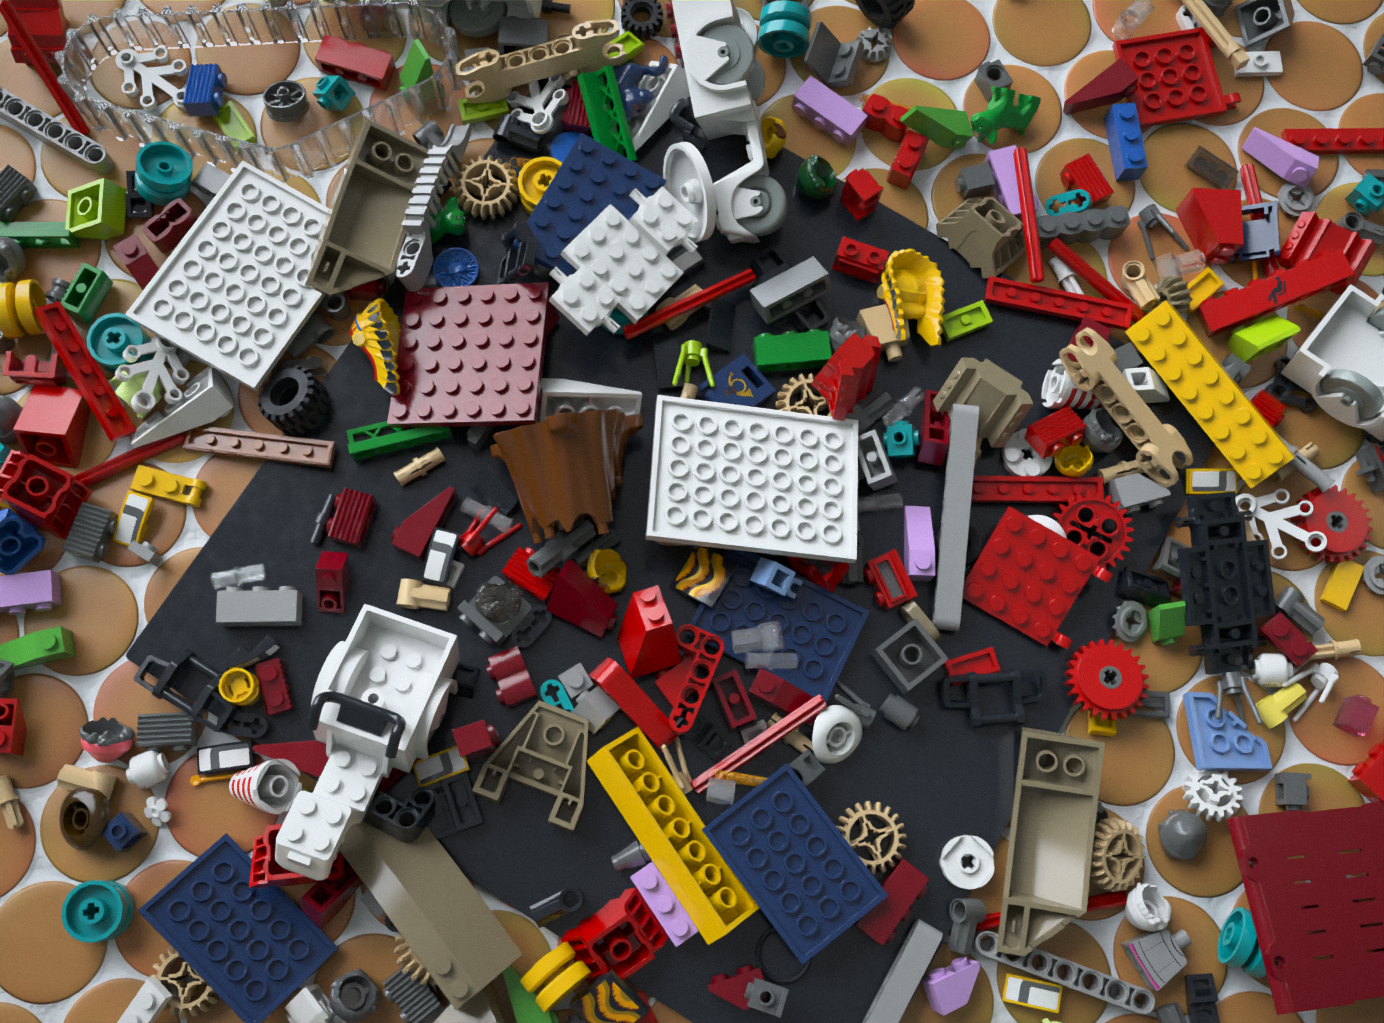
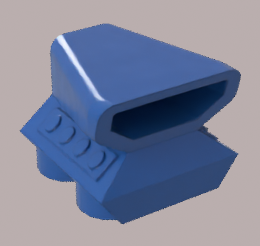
M10 508L0 510V572L4 575H14L43 549L46 541L37 532L38 528L24 521Z

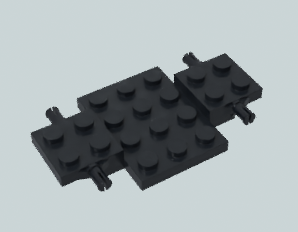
M1235 491L1186 496L1188 516L1176 517L1175 522L1183 521V523L1175 524L1177 528L1189 527L1192 547L1177 549L1182 600L1186 604L1184 618L1185 626L1200 625L1202 638L1201 645L1189 646L1188 650H1197L1191 651L1189 654L1192 657L1203 655L1205 674L1207 675L1254 669V648L1265 647L1267 642H1260L1267 641L1264 636L1257 637L1256 618L1276 615L1268 539L1247 541L1245 521H1251L1253 516L1245 517L1244 515H1251L1253 513L1250 510H1238Z

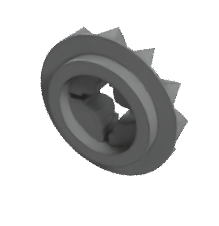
M869 27L867 30H861L860 34L856 37V41L860 40L865 45L861 58L866 61H882L889 56L892 50V39L889 38L888 32L884 33L880 27L877 29ZM873 39H877L878 45L871 50V42Z
M1288 182L1280 188L1277 194L1278 205L1283 208V213H1289L1291 218L1295 216L1300 217L1302 212H1311L1315 206V195L1307 185L1303 188ZM1301 196L1298 203L1291 204L1293 198Z
M1379 555L1366 561L1362 580L1368 585L1367 589L1376 592V595H1384V579L1375 578L1379 570L1381 573H1384V556Z
M1125 601L1122 606L1116 607L1117 614L1112 616L1115 619V624L1112 627L1116 629L1117 637L1122 638L1123 641L1134 642L1140 639L1146 630L1147 614L1140 603ZM1126 618H1129L1134 624L1126 623Z

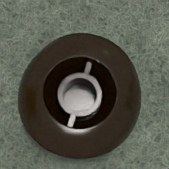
M84 787L71 791L64 798L60 807V830L65 841L78 851L88 849L103 832L110 817V805L106 796L97 789Z

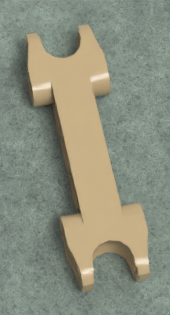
M603 19L591 20L576 25L572 30V36L501 56L498 51L493 49L477 52L461 60L455 65L458 79L464 81L476 80L464 89L467 101L470 103H485L507 98L512 92V87L580 68L587 73L596 72L606 65H618L626 59L623 44H606L616 39L620 35L617 20ZM605 28H614L610 32L601 33ZM620 52L619 55H617V56H615V57H609V56H608V54H610V53ZM466 67H474V69L468 72H462ZM476 90H482L479 95H471Z
M1088 327L1078 332L1075 336L1077 346L1070 344L1059 352L1061 363L1069 377L1079 389L1083 391L1091 390L1132 441L1139 450L1136 454V460L1144 472L1165 488L1176 484L1179 480L1176 468L1183 469L1193 463V455L1184 438L1174 426L1161 424L1115 365L1118 357L1110 344L1096 331ZM1083 336H1088L1093 340V347H1090L1085 342ZM1067 353H1072L1078 362L1071 361L1067 357ZM1174 453L1183 454L1186 461L1179 460ZM1160 469L1165 470L1171 479L1163 478L1160 474Z

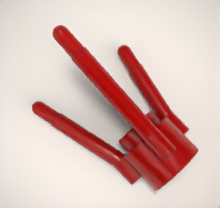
M482 507L467 531L461 536L462 539L459 541V545L472 557L476 553L481 556L487 549L520 529L522 524L518 523L482 545L485 540L479 534L498 512V508L494 507L475 529L486 511V508Z

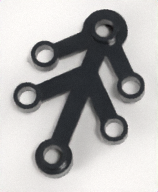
M1281 356L1274 362L1276 370L1274 382L1267 385L1264 390L1274 398L1276 397L1272 392L1277 393L1278 398L1276 399L1281 403L1297 406L1304 414H1310L1316 410L1317 402L1313 398L1304 399L1290 394L1295 390L1308 394L1311 393L1293 381L1284 385L1286 376L1281 374L1284 367L1280 365V361L1287 365L1290 359L1286 356ZM1305 402L1311 405V409L1305 406Z

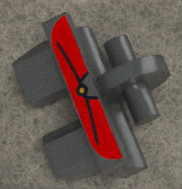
M1375 443L1354 453L1361 467L1360 470L1356 471L1357 477L1365 476L1372 493L1384 489V447H1379V444Z

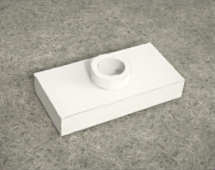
M1280 51L1245 52L1250 58L1247 66L1239 70L1234 68L1235 77L1280 76L1283 72Z

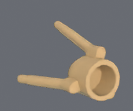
M678 736L674 742L682 771L678 772L666 745H662V750L673 773V779L683 794H686L693 790L690 784L692 778L688 772Z

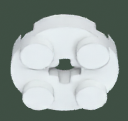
M1027 428L1012 434L1005 446L1002 447L1003 464L1006 470L1013 476H1042L1049 469L1053 457L1050 455L1045 459L1041 458L1024 438ZM1030 450L1033 459H1023L1024 453L1021 451Z
M962 835L951 839L944 846L939 860L945 878L955 887L967 890L984 886L993 876L995 868L994 854L991 847L983 839L972 835ZM971 855L973 857L971 863L974 866L972 869L969 867L964 869L961 859L963 856L969 857Z

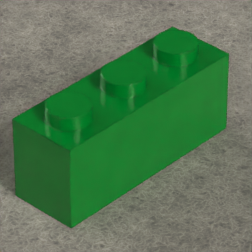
M811 329L807 333L787 331L782 335L763 333L758 335V337H754L753 341L755 367L761 373L823 368L832 356L829 333L820 329Z

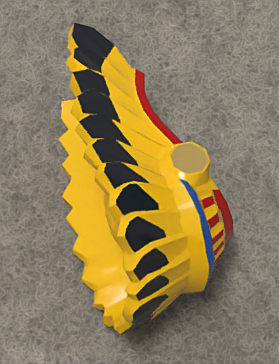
M914 249L894 251L886 263L885 271L882 273V284L878 287L877 297L884 300L889 310L896 338L900 342L906 340L904 318L917 319V333L931 346L941 345L940 334L943 330L940 325L944 322L942 314L945 311L943 307L945 300L942 296L945 292L942 287L945 281L941 278V271L937 269V263L929 260V256H922L920 252L916 253Z
M378 298L370 303L363 313L356 314L349 334L352 336L353 344L362 348L369 357L374 368V380L380 383L390 394L397 395L400 394V385L397 382L400 377L396 371L398 368L396 359L401 324L398 322V316L393 313V308L388 307L389 304L383 298Z

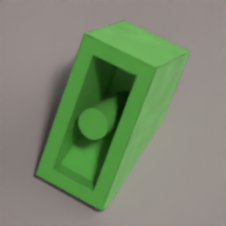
M1185 601L1161 604L1146 613L1152 643L1161 642L1162 646L1177 643L1176 639L1184 636Z

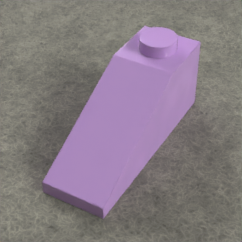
M1256 127L1253 128L1242 146L1243 150L1277 175L1303 188L1306 187L1318 169L1319 156Z
M904 506V568L911 581L930 582L935 576V546L930 507Z

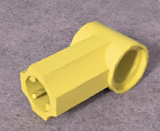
M1295 682L1287 687H1281L1273 695H1268L1257 702L1255 705L1267 728L1271 729L1283 722L1291 710L1307 699L1306 691L1300 684Z

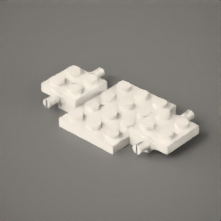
M663 186L648 198L642 195L637 188L631 192L629 197L640 206L629 221L610 204L560 254L577 271L567 277L556 266L549 273L560 284L558 290L551 296L549 301L586 336L595 327L602 324L614 334L621 327L610 317L611 312L616 307L635 324L684 273L666 255L680 244L690 254L697 249L698 246L687 236L699 220Z

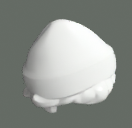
M1139 882L1137 887L1129 892L1125 906V916L1131 925L1151 932L1164 930L1167 927L1171 918L1172 907L1159 894L1157 886L1150 885L1149 883L1141 884Z

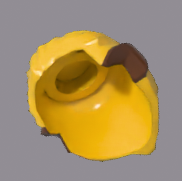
M769 116L763 120L761 131L766 157L772 159L775 158L776 154L786 143L787 130L781 119Z
M595 549L588 557L587 575L607 594L617 593L626 586L627 562L622 560L621 555L613 549Z

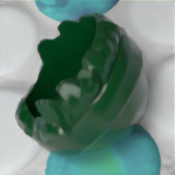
M811 154V157L807 158L800 166L796 177V189L801 195L820 200L828 195H833L838 179L835 178L836 173L826 159Z

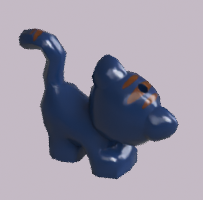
M666 56L660 57L659 66L655 68L641 66L636 63L613 66L627 123L631 119L639 117L646 109L647 104L654 99V94L651 91L636 86L643 79L644 75L658 77L664 74L668 67V58ZM611 99L610 106L612 107L614 104Z

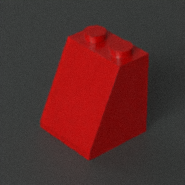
M1192 188L1176 208V214L1201 262L1210 263L1211 265H1222L1243 245L1241 190Z
M34 384L13 428L24 454H32L54 466L78 468L91 410L80 389Z
M658 585L632 593L617 639L630 677L633 679L680 664L681 659L673 623Z

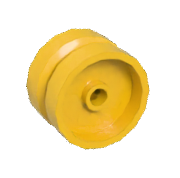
M551 157L535 158L526 163L519 172L518 188L522 207L529 215L532 214L561 167L562 162Z
M22 280L17 283V286L12 282L0 284V330L8 339L23 337L26 331L30 335L45 334L44 329L34 314L37 307L48 304L44 291L37 280Z
M567 941L543 956L520 980V983L528 993H534L546 986L538 994L535 1001L544 1014L565 999L591 974V971L583 961H578L566 969L576 954Z

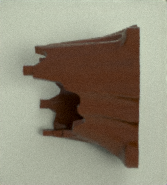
M616 409L593 410L582 413L566 412L549 416L540 423L524 425L493 434L497 444L490 446L493 459L502 460L507 465L534 544L542 543L541 528L544 530L545 539L556 537L555 534L559 531L564 532L566 530L571 532L574 523L580 519L585 520L586 514L591 516L595 524H597L599 535L609 533L608 525H610L609 522L613 521L611 502L616 499V487H620L623 484V455L628 439L644 427L641 414L625 416L624 412L617 413Z

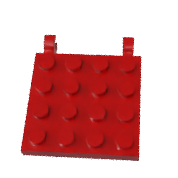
M1203 27L1118 40L1113 43L1112 48L1116 61L1121 58L1139 76L1137 91L1127 98V103L1135 102L1140 128L1224 115L1227 110L1235 109L1237 107L1236 103L1241 102L1238 92L1223 95L1210 48L1217 47V45L1205 33Z
M1008 506L965 578L962 598L1046 646L1052 640L1068 650L1073 640L1057 631L1091 574L1107 583L1113 574L1097 565L1100 557Z

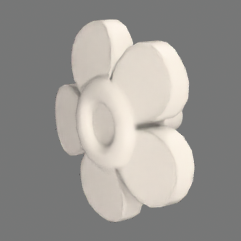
M151 796L146 800L148 807L144 808V813L147 818L152 817V823L155 826H161L163 822H168L171 819V813L165 810L168 807L165 799L157 800L156 797Z

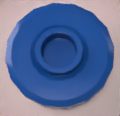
M452 247L444 250L436 257L433 264V274L436 282L441 287L471 286L479 275V264L476 257L470 251Z

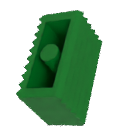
M82 263L79 272H76L77 276H74L75 280H72L69 289H66L65 297L61 298V304L71 317L90 324L111 288L113 281L104 271Z

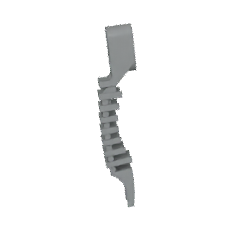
M451 124L443 143L433 145V149H429L427 153L429 158L424 160L423 164L425 167L421 168L419 172L421 177L417 178L415 182L417 188L412 190L413 198H410L408 202L410 208L405 211L407 220L402 222V227L405 229L407 237L394 271L396 277L408 291H417L423 287L433 264L434 258L429 229L430 227L434 228L436 222L430 215L436 216L438 212L433 203L439 204L440 198L436 193L442 194L444 189L441 185L446 186L448 183L446 178L451 179L453 176L452 172L457 173L459 170L451 154L457 163H461L472 131L470 124L458 126Z

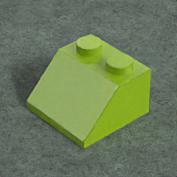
M105 178L68 190L65 229H70L79 238L108 240L123 235L126 210L125 193H127V190Z
M1276 314L1268 318L1264 315L1254 320L1252 325L1247 328L1245 325L1234 329L1231 332L1232 336L1226 341V344L1233 354L1244 362L1249 363L1282 347L1299 333L1301 329L1296 324Z

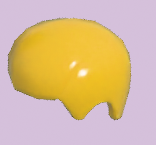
M1079 444L1075 447L1071 445L1066 447L1059 455L1054 457L1057 470L1070 477L1084 475L1092 468L1094 461L1088 445L1083 447Z

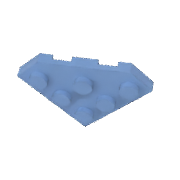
M1187 692L1183 695L1196 770L1269 771L1272 769L1267 743L1260 736L1255 737L1245 728L1247 725L1232 711L1228 712L1222 707L1221 718L1219 720L1216 719L1217 698L1212 693Z

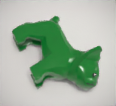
M992 86V98L986 110L971 116L972 131L978 134V142H982L986 137L988 142L994 145L997 140V131L1001 128L1017 130L1020 135H1023L1039 108L1041 98L1019 93V102L1015 106L1013 105L1015 90Z
M455 196L449 199L444 209H437L436 216L430 215L436 222L435 227H430L429 229L431 246L444 237L445 234L450 233L460 236L465 230L467 224L465 216L467 213L458 209V199Z

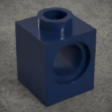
M120 812L105 826L102 834L116 851L128 852L148 834V831L132 813Z

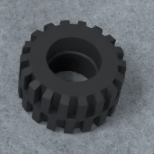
M855 0L861 12L872 23L885 29L895 27L914 8L913 5L915 4V0Z
M298 365L294 368L286 366L285 370L281 368L275 375L272 374L268 382L263 384V390L258 395L261 398L258 400L260 413L276 428L287 435L289 433L297 435L298 432L303 434L306 433L307 429H313L317 422L320 423L323 419L322 415L326 414L328 410L326 406L330 402L328 398L329 392L326 390V387L308 369Z

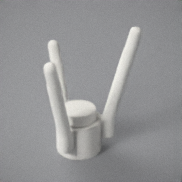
M1313 663L1308 669L1282 684L1283 687H1287L1311 674V683L1316 687L1292 718L1294 722L1306 711L1322 689L1324 691L1319 702H1325L1334 683L1339 679L1338 671L1331 664L1321 663L1318 665Z

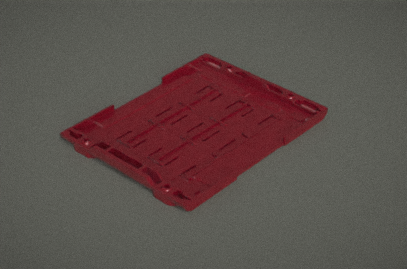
M1371 802L1359 807L1311 812L1294 810L1238 816L1227 819L1277 1015L1355 1004L1354 1001L1384 997V951L1367 953V950L1384 948V802ZM1360 850V852L1339 854V851ZM1303 855H1304V858L1289 859V860H1288V858H1287V857L1303 856ZM1365 873L1367 875L1361 877L1346 878V876ZM1297 881H1311L1310 883L1294 884ZM1368 898L1374 899L1373 901L1353 903V900ZM1303 906H1318L1316 908L1301 909ZM1381 923L1379 926L1360 928V925ZM1324 930V933L1309 934V935H1308V933H1307V932H1311V931ZM1329 955H1331V958H1327V959H1320V960H1315V959H1314V957H1321V956H1329Z

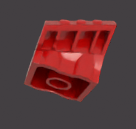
M9 0L48 63H72L75 54L68 20L64 15L61 1ZM7 24V36L12 46L10 51L15 63H25L27 66H33Z
M1302 212L1280 251L1281 257L1276 259L1281 267L1289 270L1294 268V265L1303 259L1308 258L1311 261L1318 258V255L1325 250L1332 249L1335 251L1342 248L1354 275L1349 282L1331 288L1329 291L1335 294H1343L1350 284L1355 287L1375 252L1376 246L1373 240L1361 239L1358 232L1348 231L1336 225L1331 219H1319L1316 212Z
M853 333L835 351L811 383L827 400L833 420L845 421L846 414H853L854 406L861 399L865 400L867 391L872 392L882 348L877 336L865 335L861 339L857 334Z
M11 450L0 469V508H10L23 520L33 524L40 530L48 531L56 538L66 540L77 512H79L81 503L87 502L92 490L82 482L74 479L72 474L32 454L26 455L20 451Z
M283 824L268 825L265 834L254 838L249 888L263 889L268 886L283 887L321 881L284 869L275 860L276 837ZM340 851L337 854L336 860L332 863L329 876L324 880L335 881L343 877L344 856Z
M637 887L625 889L619 898L610 900L592 916L582 919L577 928L567 930L561 938V942L567 941L576 952L573 959L575 963L583 961L589 968L591 974L586 978V981L591 987L594 979L610 970H613L622 980H625L655 958L653 953L663 947L669 936Z

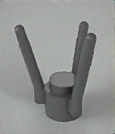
M1151 204L1139 212L1138 215L1141 220L1137 224L1142 231L1150 260L1153 261L1155 256L1146 227L1154 229L1162 224L1186 251L1189 250V246L1165 220L1155 204Z
M1241 672L1222 674L1220 676L1221 681H1216L1218 690L1216 719L1219 720L1221 718L1223 692H1226L1228 697H1235L1239 718L1246 724L1240 697L1244 692L1257 723L1262 725L1263 721L1248 689L1246 677H1242Z
M837 679L835 684L851 697L856 704L839 694H836L835 698L851 708L859 717L862 727L868 729L876 715V711L870 708V704L859 698Z

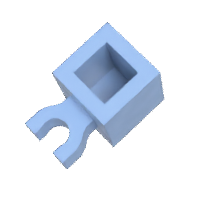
M762 557L750 578V581L771 592L783 596L786 595L795 599L797 594L791 592V585L795 583L801 586L803 582L794 577L796 572L775 561Z

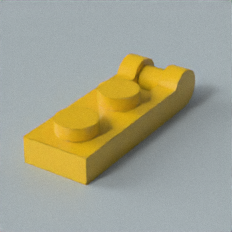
M138 465L130 489L199 508L202 501L200 499L201 493L206 490L208 483L199 479H192ZM187 487L192 488L190 495H185Z

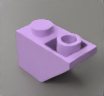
M965 956L958 957L951 962L952 965L933 969L929 972V976L921 979L933 1011L946 1015L968 1003L980 970L978 961Z

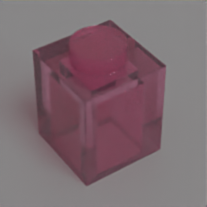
M1357 694L1346 697L1341 704L1333 725L1355 737L1368 735L1380 707L1372 704L1371 699L1363 695Z

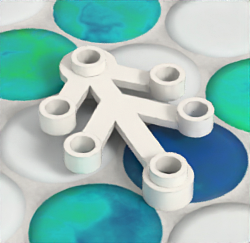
M162 46L156 47L153 52L138 54L132 49H124L116 56L117 66L120 70L124 71L125 82L121 86L122 91L129 98L137 96L139 90L135 84L134 72L142 76L143 88L140 103L148 111L154 110L157 106V101L154 98L153 84L170 95L179 110L186 111L182 104L183 100H180L184 97L185 89L179 90L161 77L170 75L184 76L188 72V67L181 59H176L171 65L150 68L144 66V63L168 62L170 55L167 49ZM160 53H165L164 56L158 57ZM178 66H183L182 69L177 70ZM129 87H133V90L127 91ZM152 100L150 104H145L146 101Z
M562 74L549 77V81L542 92H540L538 80L528 83L531 98L520 95L517 91L511 92L506 100L512 108L524 106L534 109L535 113L533 115L524 113L522 109L517 108L510 115L519 119L521 124H530L531 129L536 134L548 132L553 126L554 119L552 116L557 108L569 101L566 91L558 89L565 84ZM553 93V96H552L553 99H552V101L549 103V105L547 106V108L544 110V105H545V103L547 102V100L549 99V97H550L551 94Z
M155 335L150 343L138 346L128 345L123 351V358L131 363L136 362L141 355L155 353L152 360L132 365L122 364L115 371V377L121 382H128L132 376L148 372L141 391H138L131 400L132 408L137 413H148L155 405L156 400L152 392L158 377L166 390L164 394L166 402L173 405L177 404L182 398L181 390L174 383L183 385L189 379V372L183 368L175 353L178 347L158 335ZM128 351L133 352L135 356H132ZM165 358L174 371L171 377L163 364ZM121 371L126 372L128 376L123 375ZM170 393L174 394L176 398H173Z
M1278 489L1275 493L1257 498L1251 494H1240L1235 498L1239 511H1244L1240 508L1242 503L1248 502L1251 505L1249 510L1253 514L1246 516H1253L1249 524L1254 536H1259L1261 540H1264L1261 533H1258L1254 517L1265 522L1272 545L1271 555L1274 559L1282 560L1287 556V549L1282 545L1278 529L1305 542L1307 549L1311 552H1321L1325 549L1327 538L1323 533L1319 531L1309 533L1283 520L1298 515L1304 517L1311 515L1313 512L1311 502L1304 500L1298 505L1268 512L1260 507L1275 502L1283 505L1289 501L1290 495L1286 489ZM1278 493H1285L1287 498L1284 501L1278 500L1276 498ZM1303 504H1307L1311 509L1309 512L1303 513L1300 507ZM1318 538L1321 540V545L1314 547L1311 545V540ZM1276 548H1282L1284 550V554L1282 556H1276L1274 554V550Z

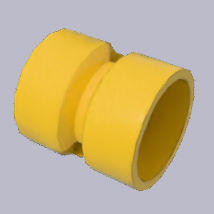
M242 668L229 669L220 678V694L224 699L238 706H251L262 695L258 677Z

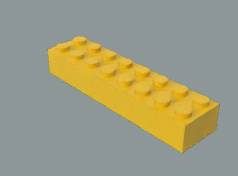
M1165 300L1125 331L1250 488H1253L1295 458L1289 447L1169 301Z
M639 727L602 747L587 760V763L708 945L729 933L759 909L758 905L702 832L705 825Z

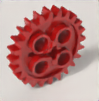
M1090 491L1086 492L1085 498H1082L1080 493H1076L1077 501H1073L1069 497L1066 498L1068 506L1059 504L1058 506L1062 513H1053L1052 515L1058 519L1057 523L1063 528L1066 537L1070 531L1076 530L1079 532L1080 541L1077 545L1090 551V547L1094 542L1102 543L1104 550L1098 556L1100 560L1097 565L1106 569V563H1109L1115 567L1114 558L1123 560L1124 557L1120 552L1122 550L1130 551L1125 546V542H1132L1134 540L1127 536V533L1134 531V528L1126 526L1127 523L1132 521V518L1123 517L1127 512V508L1118 510L1120 501L1117 500L1111 504V495H1107L1103 500L1099 491L1096 493L1095 498H1092ZM1082 508H1088L1092 512V517L1088 522H1082L1078 517V513ZM1106 519H1111L1115 523V529L1107 534L1102 530V523ZM1073 520L1088 528L1094 525L1095 532L1112 539V542L1107 543L1095 536H1091L1088 539V533L1070 525V521Z

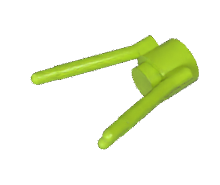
M690 340L681 345V353L672 382L673 386H676L684 361L686 364L684 383H689L691 366L699 365L701 360H703L710 387L715 386L707 357L708 349L703 348L702 343Z

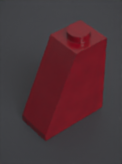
M568 560L558 574L546 610L601 638L607 629H613L618 619V616L614 615L618 604L575 562Z

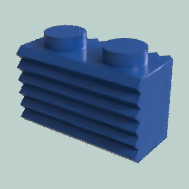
M218 64L191 65L182 103L190 116L219 115V108L224 103L222 92L227 87V76L222 72Z

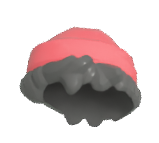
M101 717L98 721L92 720L79 729L82 748L98 762L112 763L133 746L134 730L118 722L114 717L110 718L109 721L105 717Z

